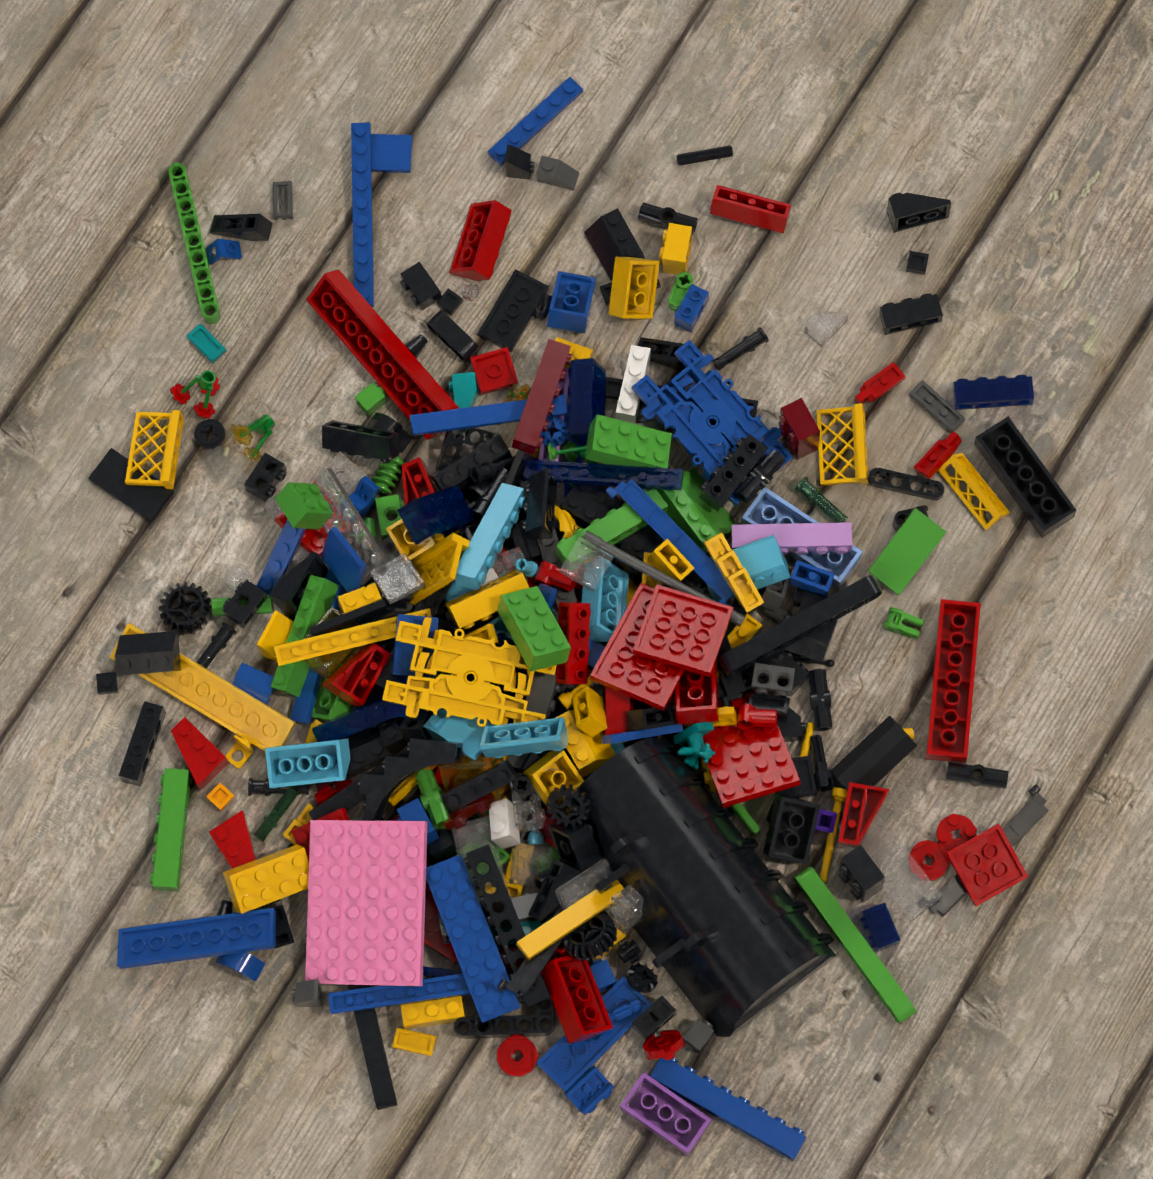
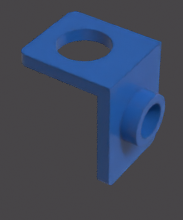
M216 239L206 247L209 265H213L220 258L238 260L242 258L239 241ZM213 248L216 250L214 258L212 257Z

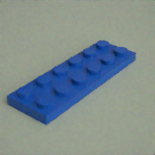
M623 976L602 997L607 1012L612 1013V1010L626 1003L629 1005L635 999L639 1000L642 1009L636 1013L634 1011L631 1012L632 1015L619 1021L614 1020V1023H612L613 1029L584 1041L569 1044L564 1035L536 1064L566 1092L632 1027V1022L652 1004L640 992L634 990Z

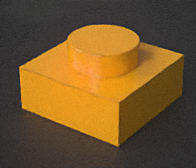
M219 783L206 798L222 812L235 798V795Z

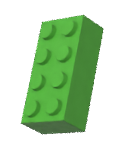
M597 414L590 423L585 459L660 478L668 468L672 433Z
M538 586L501 595L497 611L529 671L566 663L571 646Z

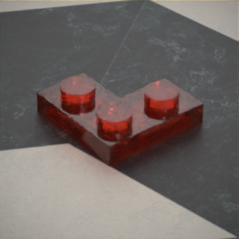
M490 792L453 811L443 823L447 830L464 827L469 817L477 812L484 813L488 811L495 797Z

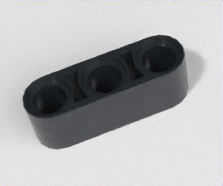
M441 310L426 323L427 327L463 361H466L479 349L477 343Z

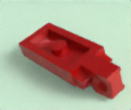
M893 362L863 383V386L859 389L861 392L855 396L854 401L857 404H863L867 400L871 403L904 381L906 376Z
M952 432L946 439L938 440L914 466L915 471L930 479L957 450L962 442L959 435Z

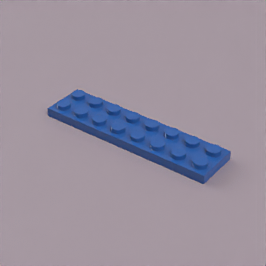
M461 854L427 867V882L481 1022L484 1023L519 1009L520 1005L514 993L508 989H505L504 992L497 989L502 979L510 982V979Z
M274 908L248 911L242 914L232 913L119 929L117 966L119 969L275 948L276 911Z

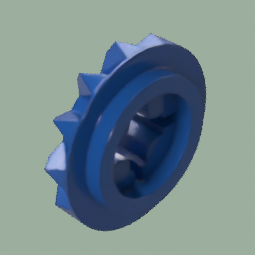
M555 416L547 417L546 420L549 421L547 430H550L552 425H554L555 430L558 432H554L551 438L550 432L547 430L546 432L542 431L540 436L544 438L542 444L548 446L551 442L553 447L559 446L567 439V424L562 418L560 419Z

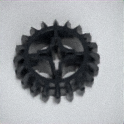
M187 582L183 583V587L177 583L176 589L169 587L171 593H163L166 599H160L162 606H159V611L162 612L160 617L164 619V625H169L168 628L171 631L176 628L178 634L183 629L185 635L188 634V630L195 633L194 628L196 627L202 630L201 623L207 624L206 618L212 616L208 612L212 610V605H210L212 601L210 597H207V591L202 592V586L196 588L195 583H191L190 587H188ZM185 595L195 596L199 600H187ZM179 597L178 604L171 609L173 602ZM183 601H184L185 604L188 606V610H187L188 615H187L186 612L183 610V607H184ZM201 607L199 614L193 619V613ZM174 616H177V617L182 616V617H185L187 621H186V622L177 621V620H175L173 617H174Z
M600 912L567 934L562 942L566 952L573 959L577 958L579 961L585 959L588 961L590 958H593L595 960L599 955L603 957V953L609 952V947L614 946V941L617 940V929L613 920L606 913L602 914Z

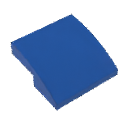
M242 663L232 684L268 705L274 690L271 687L274 677Z

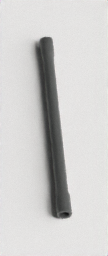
M588 530L581 540L671 589L714 601L611 545ZM733 610L730 622L740 627L746 616Z

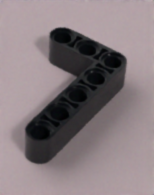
M550 996V998L545 999L550 1002L548 1009H541L539 1007L540 1002L535 1003V1015L499 1016L484 1023L490 1026L486 1032L478 1030L479 1025L482 1024L480 1017H462L455 1021L454 1031L461 1039L506 1038L514 1035L525 1037L548 1036L555 1029L554 1004ZM524 1021L531 1024L530 1028L526 1031L519 1028V1025ZM542 1021H549L551 1023L550 1028L547 1030L541 1029L540 1024ZM502 1022L510 1024V1028L507 1031L499 1030V1025ZM461 1024L469 1025V1029L465 1033L459 1032L458 1027Z

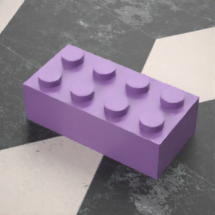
M644 1072L620 1105V1110L686 1156L690 1155L712 1123V1119Z

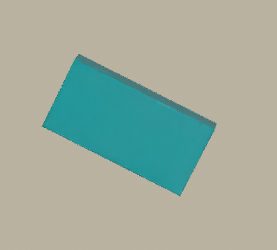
M201 323L186 335L212 364L227 352L226 348Z

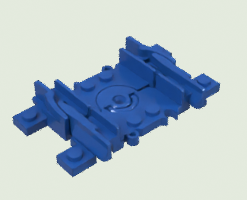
M690 340L674 353L686 368L670 380L668 385L665 384L659 389L650 377L645 375L631 387L634 393L647 406L641 411L643 417L640 421L643 423L654 418L658 427L663 424L664 431L667 428H672L674 434L671 439L677 440L689 455H694L691 460V464L694 467L702 464V470L704 471L702 477L706 478L709 482L714 478L712 473L718 466L723 467L726 463L724 458L728 455L730 446L733 448L731 452L734 453L737 450L735 446L741 437L746 439L749 434L768 448L760 460L774 449L784 456L785 462L779 468L781 469L793 458L778 440L782 435L777 427H772L769 430L761 421V415L756 418L752 417L750 411L753 409V406H748L735 391L730 390L733 386L732 380L726 379L722 382V376L716 369L714 371L709 370L704 374L702 370L711 364L714 357L711 354L704 356ZM714 419L716 425H711L709 420ZM735 491L728 498L734 506L741 502L736 497Z

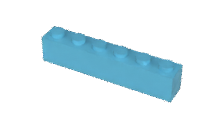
M501 483L470 540L469 548L465 550L458 563L455 577L456 585L478 591L481 584L486 581L489 569L494 566L497 554L502 551L503 543L510 536L511 528L514 523H517L519 513L527 501L524 488Z

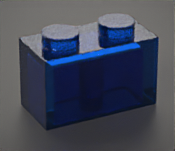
M886 903L862 911L860 922L863 929H867L870 934L867 938L871 948L875 947L876 951L879 952L900 944L901 939Z

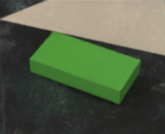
M741 803L730 806L753 837L761 834L760 827Z

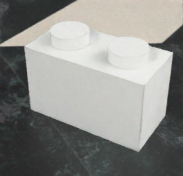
M507 798L489 803L491 840L501 849L520 844L518 808Z

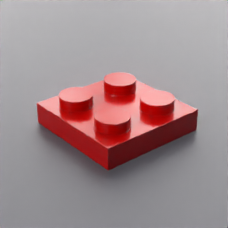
M508 347L470 358L481 395L519 385Z

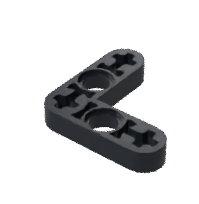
M475 427L468 428L467 431L466 429H461V432H465V436L456 434V437H454L455 434L452 431H446L436 464V471L446 465L447 461L443 460L444 457L454 460L460 456L463 443L475 446L483 441L484 437L488 438L495 432ZM476 431L480 437L476 442H472L470 434ZM450 445L455 446V454L448 456L446 454L447 447Z

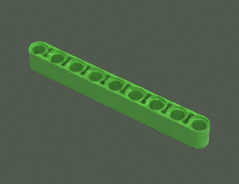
M173 163L169 167V176L201 312L208 324H215L220 320L221 314L188 174L182 163ZM182 172L180 176H174L175 173ZM181 189H186L185 193H178ZM186 206H190V207H191V208H190L189 210H187V211H183V210H182V209H183L184 207H186ZM190 223L195 224L192 228H186ZM193 241H199L197 245H190ZM197 258L203 259L200 263L194 262ZM202 275L207 276L205 280H198ZM205 293H211L210 297L203 298ZM210 310L215 311L213 315H206Z
M808 866L795 875L793 878L798 887L895 1020L901 1024L915 1014L916 1009L816 871L811 866Z

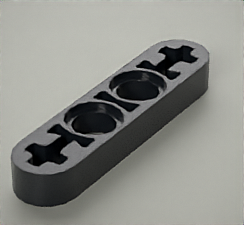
M874 468L869 473L870 484L877 488L936 501L940 500L944 495V486L939 481L883 468ZM876 474H880V477H881V478H884V479H879V482H878V481H875V477H872V476H876ZM889 475L888 484H885V479ZM898 477L903 483L897 487L891 483V480ZM913 482H919L922 488L919 491H914L910 485ZM925 484H928L926 493H923L925 490ZM934 487H938V491L940 492H937V494L934 495L933 491L929 489H934Z

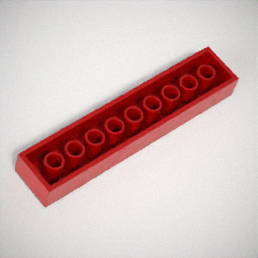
M339 269L324 273L307 297V302L410 420V415L460 409ZM443 432L424 434L423 436L426 440L442 435Z

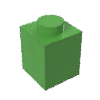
M373 382L355 396L357 405L368 417L387 403L385 391L381 386L376 387Z

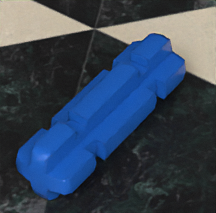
M635 999L629 1005L626 1003L612 1010V1013H607L611 1023H614V1020L619 1021L632 1015L631 1012L633 1011L635 1013L640 1011L642 1006L639 1000Z

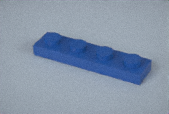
M288 519L256 585L268 595L271 594L278 580L286 574L306 531L304 528H293Z

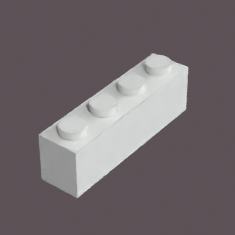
M631 345L615 419L633 424L636 423L641 399L634 393L631 387L647 375L651 348Z

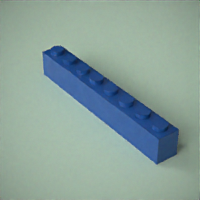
M660 1058L650 1075L651 1078L676 1095L792 1161L796 1159L806 1141L804 1131L797 1127L792 1129L786 1126V1121L777 1116L775 1118L767 1115L768 1111L760 1106L755 1108L749 1105L750 1101L742 1096H739V1098L733 1096L730 1089L725 1086L719 1088L713 1084L714 1081L705 1075L703 1077L696 1075V1070L687 1065L685 1067L677 1064V1059L664 1060V1058Z

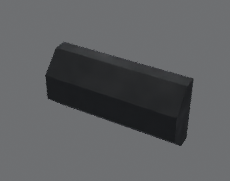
M888 716L831 771L847 791L849 782L875 786L918 745L891 716Z

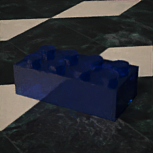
M593 358L571 360V367L568 369L570 404L567 407L569 415L567 431L581 446L587 445L590 423L597 414L605 416L606 370Z
M457 485L414 499L397 510L415 545L459 531L463 526L475 521L471 517V509L465 502L463 494Z

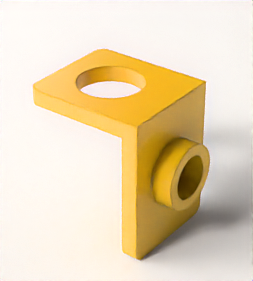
M234 735L236 743L225 757L232 765L241 769L254 751L250 746L252 743L243 736L240 738ZM235 751L243 752L244 757L241 761H234L232 759V754Z

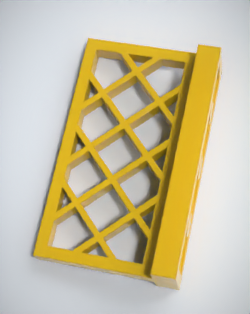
M862 403L854 404L855 406L817 410V426L820 430L819 467L821 486L849 483L869 484L865 409ZM852 412V419L847 424L839 419L844 413ZM830 414L834 419L826 426L822 422L821 415ZM836 421L845 426L838 434L830 429ZM847 429L853 433V437L848 443L841 438ZM827 431L835 436L829 444L823 441V436ZM838 439L845 444L839 453L831 448ZM848 448L854 452V456L850 461L841 456ZM828 450H831L836 455L830 463L824 460V454ZM839 458L846 463L840 472L832 466ZM849 466L855 470L854 478H846L843 475ZM830 468L837 473L832 480H825V473Z
M172 410V413L136 412L125 479L126 485L164 486L166 489H174L184 425V417L180 410ZM141 418H149L152 421L144 428L140 425ZM162 419H169V424L163 429L157 424ZM155 425L160 431L150 437L147 431ZM145 434L149 440L140 446L137 443V439ZM163 434L166 437V442L158 446L155 440ZM153 443L157 449L148 455L143 449ZM142 451L146 457L137 464L134 458ZM161 452L163 460L156 464L152 458ZM150 460L154 467L145 473L141 466ZM139 469L143 473L140 478L131 479L132 473ZM158 470L161 473L160 480H151L149 476Z
M452 533L412 559L411 566L417 568L410 604H417L455 580L460 554L469 548L470 540Z

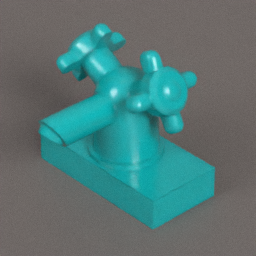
M712 722L695 723L673 736L675 744L688 743L689 747H681L677 753L678 756L686 755L687 759L684 760V763L695 769H698V763L701 762L698 758L703 757L704 763H708L712 755H715V751H712L710 744L706 743L704 745L703 740L704 735L714 730Z

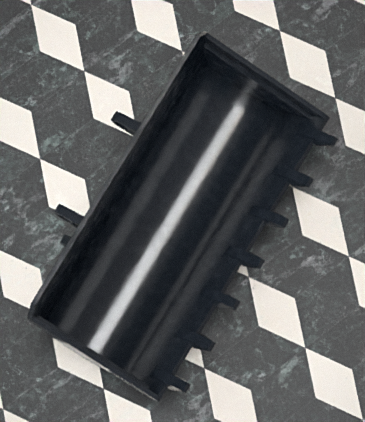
M664 735L646 738L630 745L613 756L579 786L580 793H587L585 799H590L589 806H591L588 818L584 819L583 822L590 824L594 830L593 837L600 849L599 855L601 860L598 862L603 865L601 870L607 873L606 877L595 888L599 894H602L618 884L623 886L627 894L616 901L615 904L656 956L652 963L657 969L662 966L666 969L702 1018L713 1025L712 1029L717 1037H730L835 958L836 954L829 947V944L834 939L830 934L818 933L803 913L809 907L805 902H794L778 882L784 875L780 870L768 869L753 850L759 846L758 842L753 838H744L728 818L735 814L730 807H720L704 787L706 786L704 776L695 775L688 765L684 763L681 756H678L677 751L682 745L675 743L671 745Z

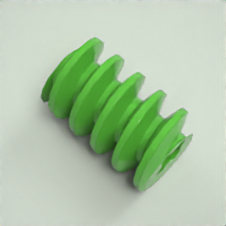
M400 456L395 457L390 462H383L378 465L380 470L375 471L376 476H373L371 481L380 487L379 494H392L388 487L395 488L396 485L392 480L399 481L396 473L402 474L399 467L405 464Z

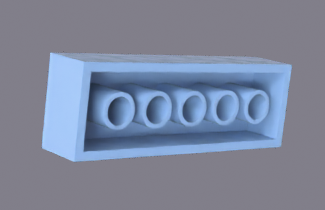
M766 487L761 490L742 516V525L819 523ZM852 545V551H848L846 554H837L836 551H832L827 554L808 552L805 555L788 552L787 555L796 561L799 560L835 573L832 585L840 589L862 559L863 551Z

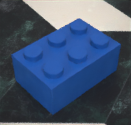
M398 614L395 640L400 621L423 625V620L426 616ZM429 617L432 618L428 638L433 639L435 630H438L439 618ZM394 642L392 675L415 676V672L410 671L415 645ZM424 648L422 652L430 653V656L426 662V669L428 661L431 655L433 654L434 650ZM425 673L423 675L425 678H433V676Z

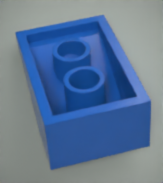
M558 271L549 308L547 327L585 334L596 278Z

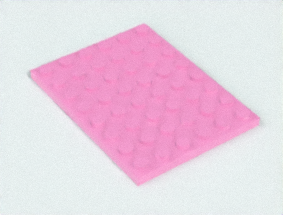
M310 820L305 981L318 979L320 984L423 986L427 821Z

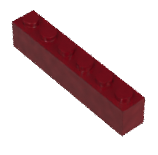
M548 339L511 448L533 455L536 448H541L544 439L540 437L542 431L546 432L549 421L546 420L547 416H552L555 407L552 401L554 398L558 399L561 387H558L559 381H564L567 372L564 370L565 364H570L573 355L569 353L571 346Z

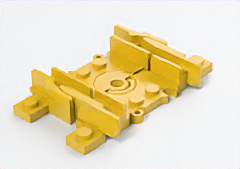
M424 618L423 625L404 621L399 622L395 641L415 645L410 671L415 672V676H408L407 684L387 680L382 701L407 706L406 715L413 719L418 717L419 709L428 712L432 711L435 716H437L439 709H445L447 711L446 718L456 716L473 720L477 717V725L479 727L486 726L487 720L493 725L508 724L509 718L514 720L513 723L545 719V714L527 711L528 701L523 700L524 695L526 697L530 696L534 672L555 675L557 665L530 672L517 646L508 644L506 640H504L502 647H497L494 644L495 638L491 640L473 636L464 638L465 633L462 629H457L454 633L455 636H452L450 631L435 630L432 639L428 638L432 618ZM424 648L434 650L426 669L425 666L430 653L422 652ZM515 668L527 670V676L518 672V685L516 689ZM438 671L451 674H440L436 679L423 677L424 673L436 677ZM473 674L475 679L470 682L467 680V675ZM490 683L504 685L503 692L516 693L515 697L503 694L500 687ZM484 720V723L480 724L479 721Z

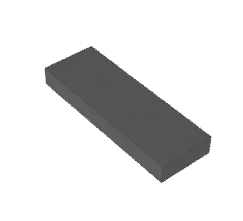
M923 380L909 393L913 400L950 433L954 432L965 421V418Z

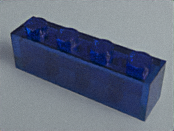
M1017 375L1014 378L998 376L996 379L980 377L969 381L963 378L953 382L954 409L956 410L1033 405L1032 376Z

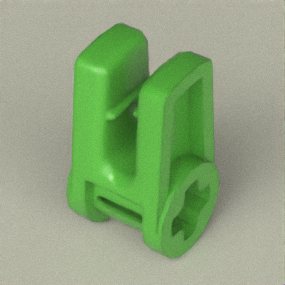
M681 272L676 277L668 300L669 308L674 311L678 310L691 284H693V277L690 273Z
M890 607L888 610L889 615L887 621L883 623V628L917 640L920 632L902 623L921 628L924 620L905 613L900 609Z

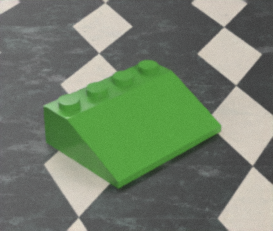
M692 469L671 474L658 481L654 486L668 505L666 514L703 551L707 549L703 542L722 532L725 539L731 537L732 525H737L723 505L717 512L699 498L703 492L700 488L705 481L697 470Z

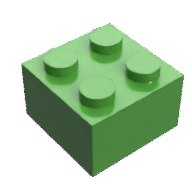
M288 482L275 497L293 528L321 529L334 514L330 509L329 503L320 493L319 487L315 484Z

